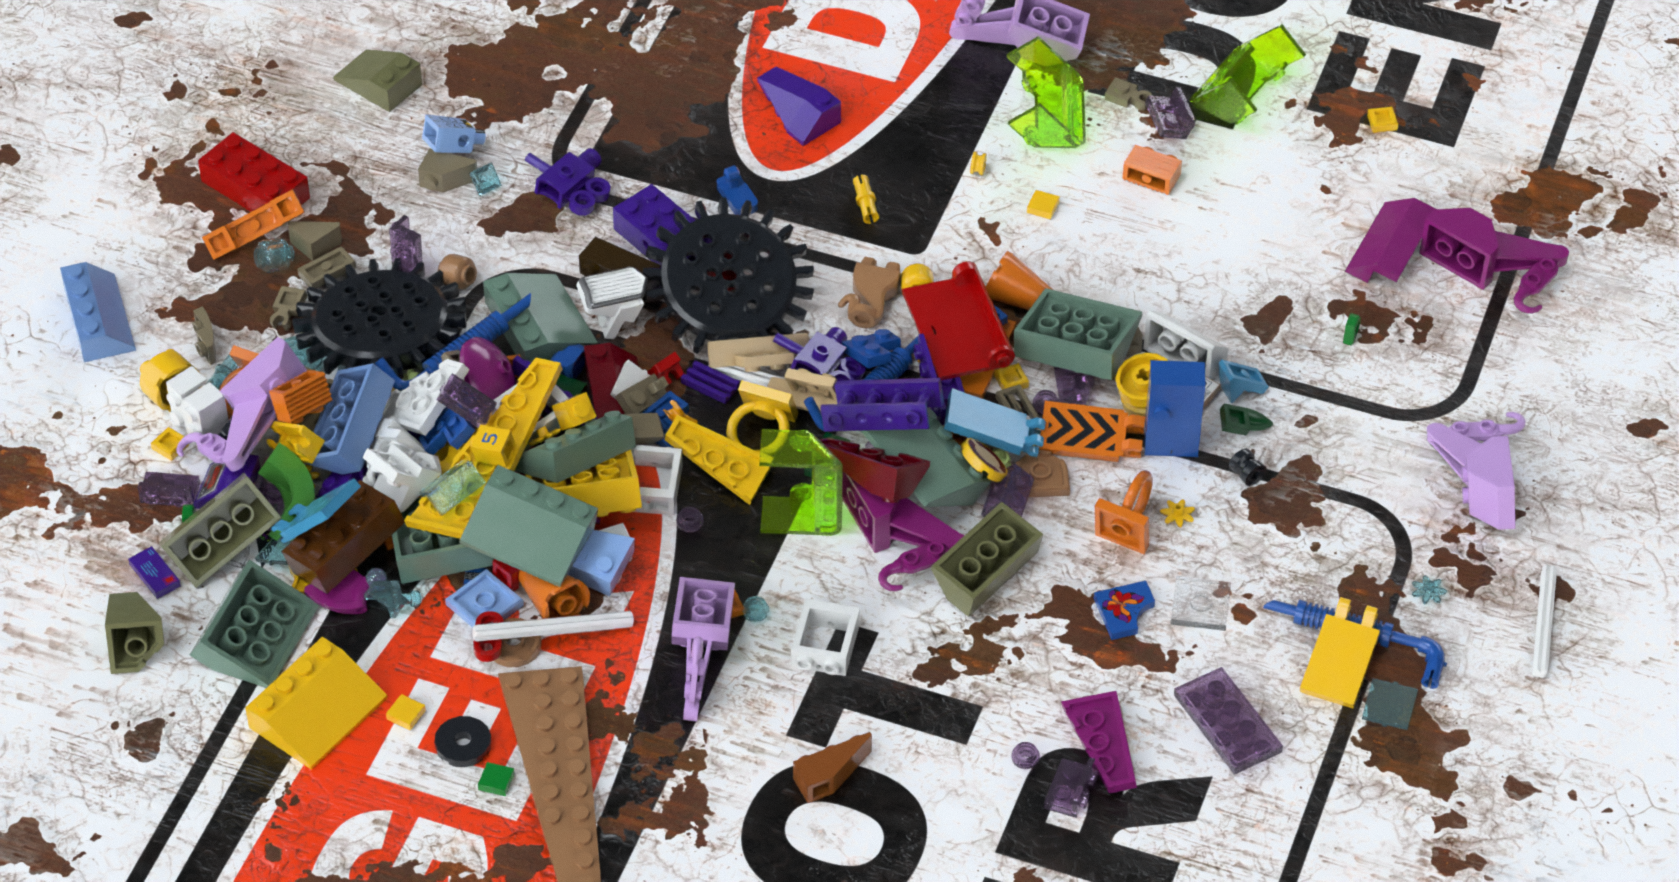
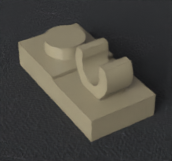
M654 373L620 392L615 398L626 414L641 413L667 393L664 388L669 384L664 376L658 379Z

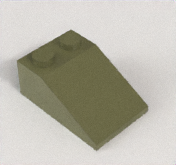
M366 49L333 76L334 81L388 112H391L422 85L420 63L401 52Z

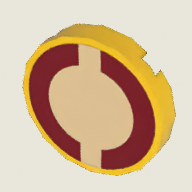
M967 438L961 444L963 456L975 470L981 473L986 471L989 474L987 476L988 479L994 482H1001L1006 477L1008 471L1005 465L984 444L973 438Z

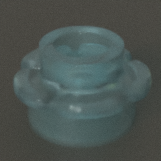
M752 596L745 601L743 605L744 610H742L747 620L757 622L767 617L769 606L762 597Z

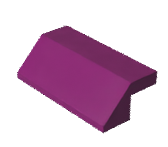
M1416 198L1384 202L1345 272L1366 283L1369 282L1373 273L1377 272L1397 283L1422 239L1425 218L1436 208Z

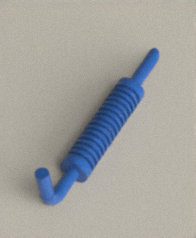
M531 293L502 314L498 311L489 314L480 323H477L463 335L423 362L424 371L414 378L425 372L431 374L440 369L439 364L442 363L441 355L444 352L461 351L462 345L473 337H481L491 342L496 340L509 330L508 322L530 306ZM384 357L375 362L377 367L395 380L393 385L395 389L402 391L410 386L409 381L413 379L405 381L398 377Z
M918 336L904 349L901 347L895 348L891 352V362L876 366L863 380L898 379L913 364L911 356L914 354V344H918ZM813 397L806 398L804 404L815 425L824 431L822 414Z

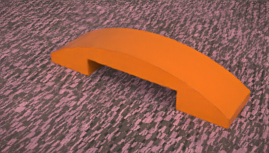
M292 189L239 219L206 234L202 239L213 260L273 231L305 213Z

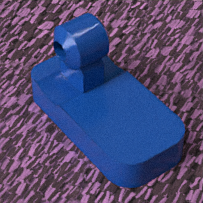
M735 165L725 168L724 176L717 179V190L722 197H726L728 205L735 215H741V208L746 200L751 201V214L755 213L758 210V200L741 178L739 169Z

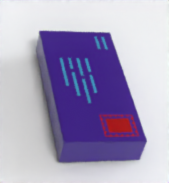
M152 546L128 558L129 565L156 599L181 587L180 580Z

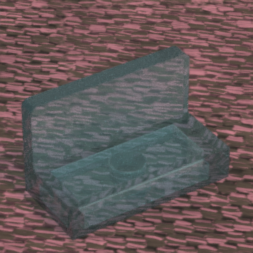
M462 460L419 493L422 497H427L439 515H444L486 482L470 460Z

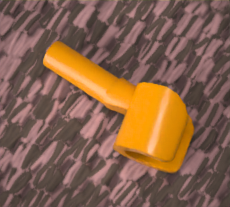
M675 400L670 401V404L673 406L672 409H663V412L672 422L679 415L694 423H698L696 419L686 415Z

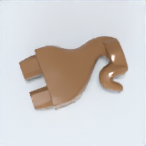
M866 256L861 263H856L853 272V292L855 294L849 293L845 295L838 303L839 308L849 303L848 319L854 325L865 329L873 328L882 320L884 303L892 299L900 289V264L890 261L886 264L885 268L878 267L877 261L874 258Z

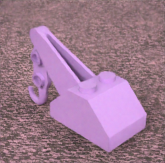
M961 0L955 12V20L952 21L949 31L950 36L954 39L1016 45L1023 57L1047 65L1077 59L1082 51L1090 14L1054 0H1016L1014 7L980 14L984 8L985 0Z
M277 337L220 390L221 394L234 409L227 440L217 434L190 433L182 438L177 445L176 450L180 457L184 455L183 449L188 444L196 442L198 450L202 455L215 463L225 464L230 471H237L244 466L250 453L267 429L271 427L274 421H278L269 390L307 371L286 341Z
M1507 412L1506 416L1516 419V423L1496 424L1494 421L1486 419L1481 422L1457 421L1449 428L1441 423L1428 425L1427 441L1458 474L1462 482L1467 485V487H1462L1463 504L1468 503L1469 514L1499 530L1515 529V486L1508 436L1501 435H1511L1520 432L1525 427V418L1519 413Z
M680 577L672 626V644L687 647L683 720H698L699 704L711 651L727 650L735 583ZM703 648H706L704 659H701L703 655Z

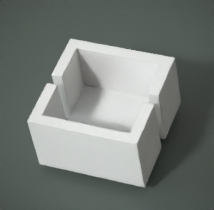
M193 366L166 382L168 390L166 396L170 403V417L173 422L185 428L188 434L200 432L202 434L211 433L218 435L229 421L226 401L221 392L210 382L207 383V379Z

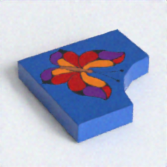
M1146 580L1094 592L1093 599L1111 640L1138 634V618L1146 610L1155 607V599Z

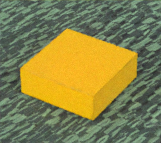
M1393 107L1368 109L1367 116L1373 133L1395 131L1398 129V122Z
M1035 190L1027 206V213L1051 220L1059 204L1060 196Z
M1019 363L994 370V377L1002 390L1019 384L1023 389L1029 387V380Z
M168 427L151 442V448L172 461L178 456L177 445L185 436Z
M401 694L387 711L386 718L399 726L411 730L425 713L426 708L424 704Z

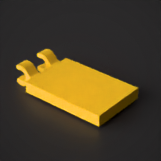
M1340 597L1335 616L1328 614L1325 616L1300 686V692L1354 709L1380 635V630L1373 628L1378 616V608L1367 605L1362 623L1357 624L1346 620L1351 609V600Z

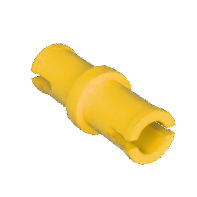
M861 175L863 183L860 184L859 177L856 176L853 179V185L857 194L856 204L861 209L863 221L871 224L869 215H872L873 222L875 223L879 219V214L875 205L876 196L871 191L869 178L866 175Z

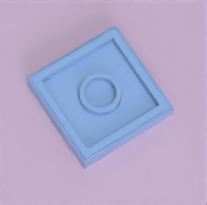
M487 569L445 599L446 606L472 628L477 617L483 612H497L505 620L524 606L523 599Z

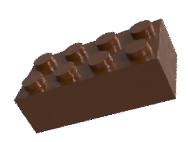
M361 480L358 481L361 487L329 519L300 534L281 551L295 575L326 594L405 523L395 500Z

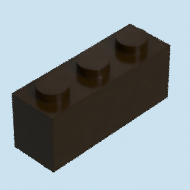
M596 236L579 255V271L584 276L626 267H634L641 273L643 268H661V265ZM648 280L646 291L657 289L660 281ZM644 294V296H643V298H642L643 302H646V301H645V294Z

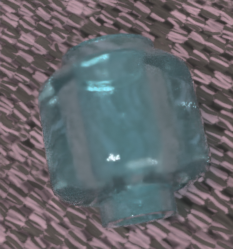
M280 237L262 240L258 243L257 248L254 249L255 264L266 273L284 271L290 267L291 260L294 259L293 247Z

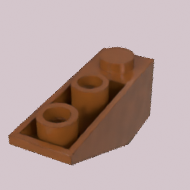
M871 732L853 736L847 741L827 746L824 750L811 755H804L798 760L793 761V779L807 803L835 793L872 752Z

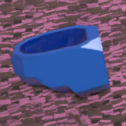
M580 344L568 346L562 351L556 352L550 361L561 363L562 371L560 374L576 379L585 367L584 346Z

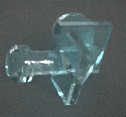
M373 568L368 571L366 582L370 587L364 594L365 600H377L388 608L390 618H396L404 605L410 604L411 607H419L422 603V594L418 590L402 594L399 580L386 581V573L380 568Z

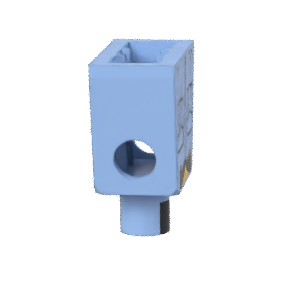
M425 115L422 139L434 152L471 153L473 144L483 145L485 143V130L475 129L466 119Z

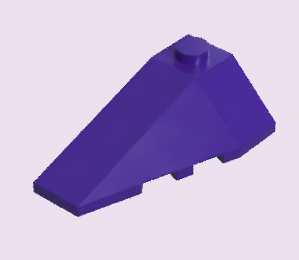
M774 67L757 77V82L768 101H771L776 115L784 123V129L802 146L841 123V101L825 88L779 67Z

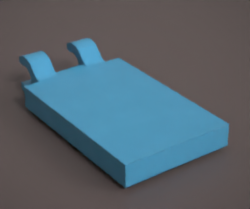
M952 388L948 395L944 430L967 438H973L979 442L1020 455L1021 451L1030 456L1037 457L1039 448L1033 445L1042 447L1044 437L1040 435V430L1034 428L1044 430L1046 421L1038 417L1028 420L1025 413Z
M353 478L314 500L309 506L296 504L288 514L290 516L296 514L297 516L291 522L279 520L271 530L273 532L276 530L281 531L280 535L283 537L281 542H288L329 519L361 487L360 484Z

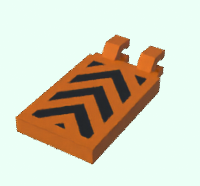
M1045 401L1043 419L1046 421L1045 429H1041L1044 443L1042 447L1039 446V450L1050 451L1052 455L1119 462V456L1141 458L1143 440L1131 438L1125 440L1126 433L1143 434L1145 416L1133 414L1128 416V413L1121 409Z

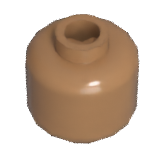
M448 254L438 265V271L441 270L443 272L445 286L456 282L458 289L463 290L476 280L477 269L475 263L466 256Z

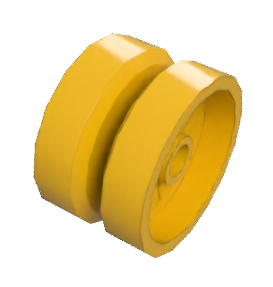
M1155 353L1137 354L1125 360L1118 368L1116 384L1123 409L1128 415L1146 416L1150 361H1168L1165 357Z

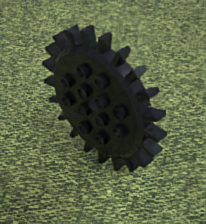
M721 197L718 205L719 214L708 216L702 201H697L695 214L698 219L692 223L679 210L676 211L673 221L680 228L676 235L668 229L659 226L656 236L668 244V247L665 251L648 245L645 257L662 262V266L660 269L643 268L642 274L648 280L660 281L661 288L646 291L645 301L647 303L664 299L667 307L656 313L655 321L659 324L674 316L680 324L674 328L672 340L676 342L689 330L697 335L693 344V352L698 354L703 349L706 339L718 341L770 336L768 332L774 328L782 335L793 334L794 330L783 320L786 314L797 320L804 321L807 311L793 304L792 301L793 297L812 300L814 289L798 286L796 281L798 278L812 277L814 266L795 267L793 259L804 256L807 246L804 243L788 249L784 241L790 238L794 227L789 224L778 233L770 229L769 226L773 221L775 211L769 209L759 222L749 218L752 211L751 201L746 200L741 208V215L728 213L729 205L726 197ZM745 236L748 238V241H741L740 237ZM710 238L712 242L705 243L703 239ZM766 252L769 256L762 257L760 253ZM730 254L732 258L726 259L723 255ZM692 255L695 257V260L690 261L687 259V256ZM748 269L752 271V274L746 275L744 270ZM726 270H731L736 274V278L731 281L723 278L722 273ZM712 271L716 276L710 277L707 275V272ZM769 285L773 290L767 291L764 289V286ZM733 287L735 288L736 292L731 293L727 290V288ZM697 289L699 294H692L690 290ZM753 303L756 305V308L751 309L747 304ZM717 305L720 309L715 311L711 309V306Z
M395 258L391 270H379L376 259H370L369 271L357 274L351 264L345 265L346 278L341 281L336 280L328 273L325 274L324 282L327 290L324 292L309 286L307 288L308 301L315 304L297 302V315L301 318L293 319L294 334H298L296 335L298 349L308 348L306 353L310 364L327 356L323 361L326 374H331L339 365L346 366L345 369L372 363L375 364V362L384 357L396 375L401 379H404V365L414 363L421 371H424L422 364L426 361L425 356L429 353L435 355L446 347L441 341L451 343L460 337L459 330L453 328H467L466 313H463L467 312L465 298H457L459 297L458 284L454 282L443 286V272L441 270L426 279L424 277L425 267L423 262H419L411 272L403 271L401 258ZM383 312V313H385V314H383V315H378V314H376V313Z

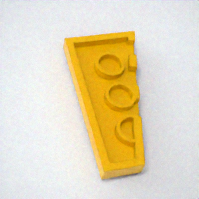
M679 415L675 417L665 435L666 442L674 448L682 449L683 455L749 505H751L773 465L774 459Z

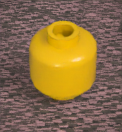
M916 263L907 266L901 274V290L903 288L933 283V272L924 264Z

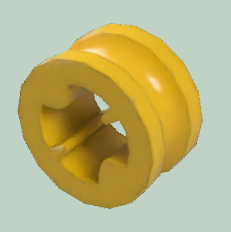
M973 152L970 174L979 172V175H984L987 153L978 155V152Z

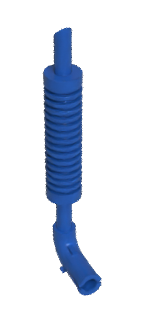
M1272 600L1263 606L1264 609L1294 616L1293 623L1302 625L1304 623L1306 627L1309 624L1310 628L1315 626V629L1320 627V630L1326 614L1335 616L1334 608L1329 610V607H1326L1324 609L1323 605L1319 607V604H1315L1313 606L1311 602L1308 605V602L1299 600L1297 606ZM1349 612L1346 620L1361 624L1363 619L1361 615L1356 617V614H1353L1351 616ZM1376 619L1373 628L1380 630L1376 645L1380 643V646L1388 648L1391 641L1418 648V652L1426 654L1425 662H1427L1421 684L1428 688L1429 681L1432 678L1430 689L1438 688L1443 667L1447 666L1442 646L1426 636L1419 638L1393 631L1394 624L1388 622L1383 624V621L1378 623Z

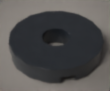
M458 716L440 725L435 733L434 743L439 758L448 761L449 765L455 767H468L482 761V757L486 753L488 755L491 750L492 740L488 726L481 720L471 716ZM463 738L470 740L466 745H458L456 743L459 739Z

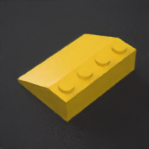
M631 449L558 483L525 474V477L597 507V517H603L610 512L616 511L630 513L637 508H642L639 480Z
M321 637L249 703L245 709L248 726L251 730L312 770L388 699V696L341 648Z

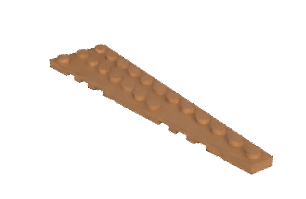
M582 666L498 673L500 687L509 712L511 725L514 729L544 840L547 844L550 861L555 872L556 882H601Z

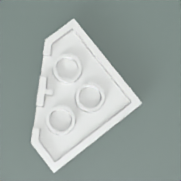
M449 359L439 364L440 369L431 374L425 372L409 381L410 386L401 392L398 389L392 391L382 413V418L394 419L404 429L426 436L434 427L435 421L443 409L449 404L450 398L456 389L463 383L464 377L470 369L460 362Z

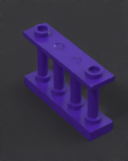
M941 378L837 381L835 383L837 404H823L820 408L824 432L929 429L927 407H942L944 404Z

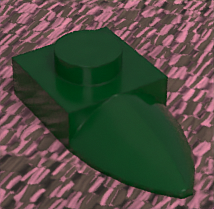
M1224 403L1219 409L1222 431L1246 436L1249 431L1265 430L1273 426V422L1270 419L1249 408Z

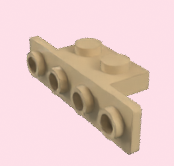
M807 333L783 335L803 347L809 342ZM775 335L708 342V361L711 368L738 366L745 368V372L761 371L760 366H770L771 370L785 369V364H792L797 355L774 343Z
M788 368L784 376L785 379L771 377L767 386L768 388L792 394L797 409L808 411L804 404V400L808 397L814 398L820 411V407L823 404H837L835 391L837 379L830 374L824 373L819 375L802 368L798 370Z

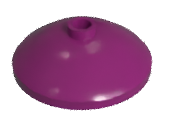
M473 337L462 345L460 363H463L470 369L464 377L466 385L474 398L484 408L490 410L491 401L516 385L513 367L501 349L487 339Z

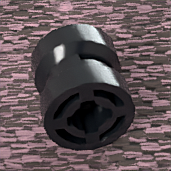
M1247 448L1241 449L1234 454L1229 462L1230 469L1234 473L1240 474L1241 480L1247 486L1258 483L1264 477L1267 469L1261 461L1255 460V455Z

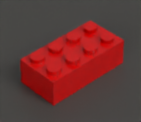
M234 132L198 160L201 181L250 212L292 189L301 205L310 199L307 176Z

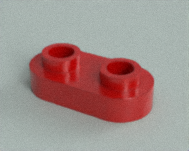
M486 611L477 617L475 625L501 623L504 621L499 613ZM503 639L473 641L475 657L483 662H492L498 659L502 653Z

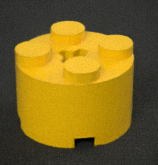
M168 349L165 352L159 353L151 360L143 362L140 366L141 390L162 410L171 412L170 403L166 396L168 394L166 382L193 365L174 349Z

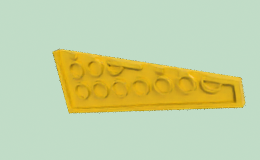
M535 358L520 376L518 384L513 391L502 398V404L493 415L489 414L485 419L486 426L511 430L516 443V448L507 466V469L515 471L562 371L560 362ZM471 438L454 457L452 465L442 477L439 476L434 482L435 486L430 493L418 501L420 505L411 516H406L404 521L407 527L461 538L486 483L497 467L476 461L470 448Z

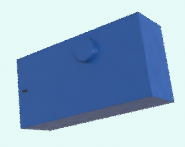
M1150 361L1144 427V455L1198 457L1205 396V362Z

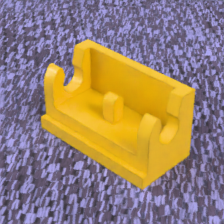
M278 421L273 422L271 429L279 434V441L275 443L274 440H266L268 446L273 450L280 442L294 452L303 463L313 464L325 441L304 425Z

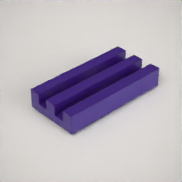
M696 360L693 363V367L688 368L687 374L681 376L682 384L724 404L731 399L740 386V381ZM694 378H697V379H699V380L705 382L706 384H704V383H702V382H700V381H698V380H696V379H694ZM715 387L718 388V389H720V390H722V391H724V392H726V394L723 393V392H721V391H719V390H717V389H715Z

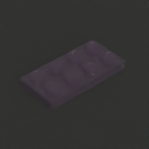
M1222 667L1174 688L1175 698L1234 775L1282 753L1283 745Z

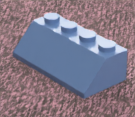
M87 262L60 267L65 294L84 362L136 351L115 274Z
M374 363L338 370L329 391L333 400L324 405L325 409L321 411L314 429V433L325 441L313 464H305L342 475L361 471L365 464L363 456L367 448L374 441V434L383 417L382 413L387 400L391 396L395 380Z

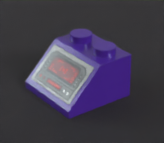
M250 454L244 466L237 471H230L225 464L211 463L194 501V506L197 509L203 507L243 473L258 488L262 478L258 474L261 469L259 456Z

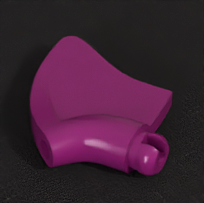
M353 570L328 594L311 584L304 588V593L315 603L331 611L351 615L362 614L367 611L366 601L375 592L376 587L380 585L379 577L375 578L374 573L365 577L356 570Z

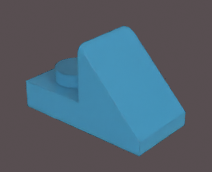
M1223 359L1219 362L1221 388L1230 403H1234L1244 390L1263 394L1269 388L1257 368Z

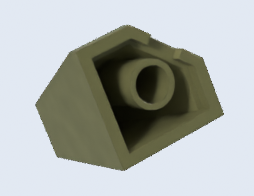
M138 592L109 594L105 631L111 674L139 672L146 665L150 657L164 646L162 618Z

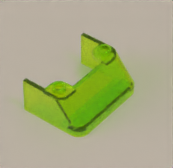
M1281 24L1234 49L1189 100L1195 108L1228 124L1235 123L1237 125L1247 116L1258 110L1251 102V99L1260 88L1271 79L1274 81L1279 80L1286 73L1284 69L1289 64L1304 58L1306 53L1284 25Z
M1039 36L1009 52L1007 58L1022 71V86L1027 92L1035 96V106L1009 120L1008 125L1028 145L1034 148H1077L1085 144L1084 83L1079 73Z
M762 429L759 466L812 468V484L801 483L793 486L790 490V497L763 496L760 533L833 536L840 533L843 520V464L809 431Z

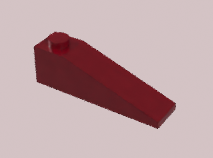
M612 343L584 346L585 369L592 405L597 419L603 417L609 411H619L623 415L626 414L618 401L610 394L625 361L630 360L639 367L637 356Z
M833 438L811 441L813 449L871 494L882 497V501L888 503H897L899 499L910 497L929 469L931 462L904 453H899L898 456L884 455L885 449H860V445L857 443Z

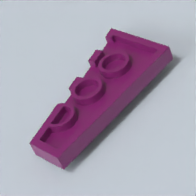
M1117 691L1061 701L1066 716L1108 793L1137 788Z

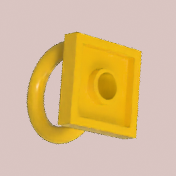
M741 380L738 391L744 404L739 406L730 416L726 429L727 438L742 444L737 436V427L740 420L750 412L764 419L774 420L776 418L779 424L777 439L769 447L755 450L771 458L778 454L787 443L790 433L789 421L796 422L799 412L795 401L790 393Z

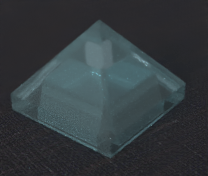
M492 162L469 173L479 196L502 186Z

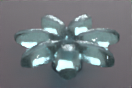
M1424 575L1423 583L1412 582L1413 587L1418 589L1412 592V596H1423V604H1427L1430 597L1434 602L1440 603L1441 598L1439 595L1447 593L1446 589L1439 587L1441 579L1431 581L1428 576Z

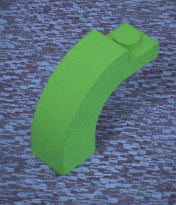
M279 442L258 474L274 484L280 491L284 500V510L280 520L291 522L297 515L293 514L290 516L288 512L296 504L309 506L314 501V484L307 467L301 459ZM271 530L268 536L278 541L281 537V531L276 530L273 532Z

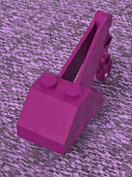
M1469 207L1433 210L1425 218L1419 254L1482 290L1492 282L1494 272L1529 269L1521 278L1519 289L1514 296V305L1521 312L1533 314L1539 312L1542 309V305L1529 307L1523 303V300L1530 295L1540 293L1557 276L1558 267H1563L1567 264L1569 250L1563 245L1545 243L1495 231L1492 219Z
M840 470V497L874 553L890 548L893 540L919 546L902 553L893 563L881 569L878 581L884 589L888 591L902 590V585H892L887 581V578L896 573L913 574L930 568L965 536L908 498L899 499L897 503L882 501V497L871 494Z

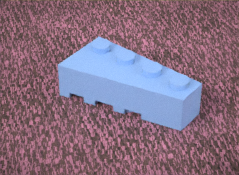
M593 530L567 575L582 581L587 587L610 597L634 553L635 538Z

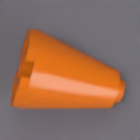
M1009 251L1001 258L999 267L996 271L994 270L986 285L991 300L1028 311L1045 288L1053 290Z
M522 570L519 572L518 579L542 619L581 615L580 611L584 606L587 608L589 605L590 591L582 581L567 575L561 587H558Z

